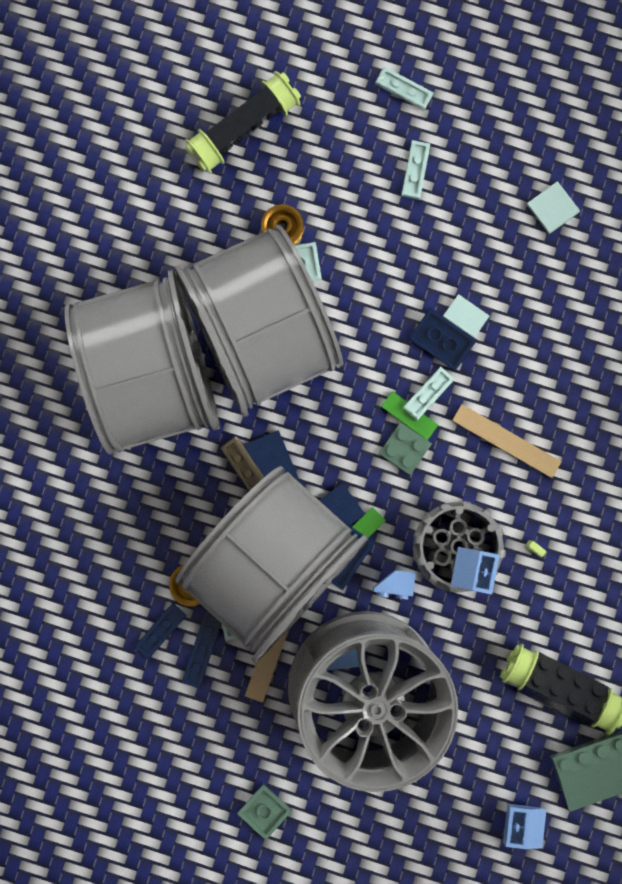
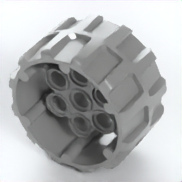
M467 501L445 503L428 512L413 535V560H415L424 579L436 587L455 593L472 591L450 586L451 583L440 579L431 569L434 568L435 564L438 566L449 564L450 571L453 573L457 552L453 549L454 543L459 541L463 544V548L483 551L478 545L484 541V534L489 532L492 539V553L500 555L498 570L502 559L506 555L502 537L504 532L487 509L484 510ZM451 511L454 520L449 523L448 531L445 529L433 531V528L429 526L432 521L442 513ZM463 512H467L477 517L484 523L482 530L479 528L467 530V524L464 520L460 519V515ZM455 522L462 524L463 529L460 533H456L453 530ZM473 531L478 532L480 535L478 542H472L470 539V534ZM439 532L446 535L444 543H439L436 540V535ZM425 534L431 535L433 543L438 546V549L432 555L433 560L430 562H426L423 553ZM439 552H444L447 555L444 563H440L437 560Z

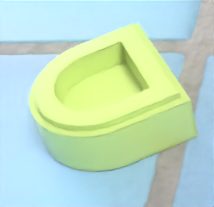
M529 540L525 545L526 548L539 557H543L546 553L541 546L532 540Z

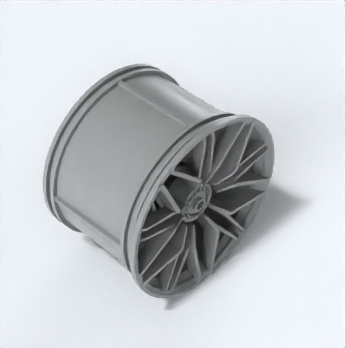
M280 225L274 226V231L268 229L206 259L193 263L192 269H189L187 266L184 268L185 270H182L180 265L174 267L195 319L205 336V341L243 417L249 415L247 409H252L253 403L258 406L263 401L321 374L335 370V366L338 368L343 366L341 350L319 294L295 246Z
M174 270L168 271V278L164 277L163 282L157 279L85 301H79L74 303V306L72 304L65 306L67 337L78 382L94 429L103 448L109 455L115 454L116 451L122 452L127 448L195 429L200 430L203 424L206 428L211 425L214 431L220 429L216 403L201 346L196 336V329L183 289Z
M282 466L277 467L266 475L229 511L191 555L175 580L178 585L183 584L182 589L194 597L233 633L245 647L249 645L252 647L250 651L252 653L255 652L252 658L255 663L294 625L368 540L366 535H363L361 538H358L357 534L352 536V530L290 473H284L285 469Z

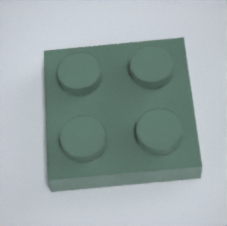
M400 422L379 455L408 475H411L432 443Z
M263 783L237 814L267 840L292 812V809Z

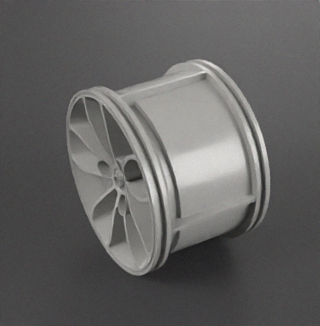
M360 611L343 614L325 622L314 630L302 643L293 659L288 678V698L303 745L315 765L337 783L366 792H383L399 789L425 776L439 763L447 752L455 734L458 720L456 690L442 662L431 651L423 638L408 624L393 616L378 612ZM369 645H385L388 649V661L382 673H368L365 651ZM353 649H357L360 676L349 683L326 671L337 658ZM400 649L415 657L426 668V671L397 684L392 679L398 662ZM320 680H328L344 689L342 702L326 704L315 700L313 695ZM430 680L427 703L405 701L404 695ZM365 686H372L371 691L367 693L362 692ZM393 706H400L396 713L390 712ZM312 712L319 714H344L346 721L327 741H324L315 730ZM407 713L422 714L412 729L403 722ZM361 720H367V724L364 727L358 726ZM397 727L406 734L399 741L390 745L387 736L389 731ZM355 730L358 733L359 741L356 751L335 747L352 731ZM370 736H379L383 748L366 751Z

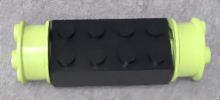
M275 71L272 78L266 82L262 81L263 89L207 132L204 133L201 129H198L197 135L190 140L185 139L187 144L185 147L186 151L191 157L195 156L198 160L196 164L202 172L207 171L211 174V169L219 163L224 164V159L220 153L224 155L232 149V143L235 141L240 143L249 135L248 131H256L262 126L265 118L269 121L278 112L287 116V111L295 105L298 107L301 105L299 101L300 93L296 88L292 89L288 83L289 79L284 72L280 74Z
M522 643L517 644L514 651H510L507 657L509 663L500 674L502 682L506 683L508 681L516 685L520 693L587 727L591 726L594 728L598 726L604 729L607 735L612 734L616 728L619 729L622 726V697L613 693L611 688L538 651L533 653L525 649Z

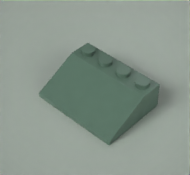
M622 730L549 756L569 812L622 794Z

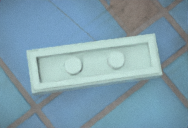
M385 66L375 82V85L424 111L434 94Z
M412 140L402 197L420 200L430 143Z
M440 367L402 409L417 421L455 379Z

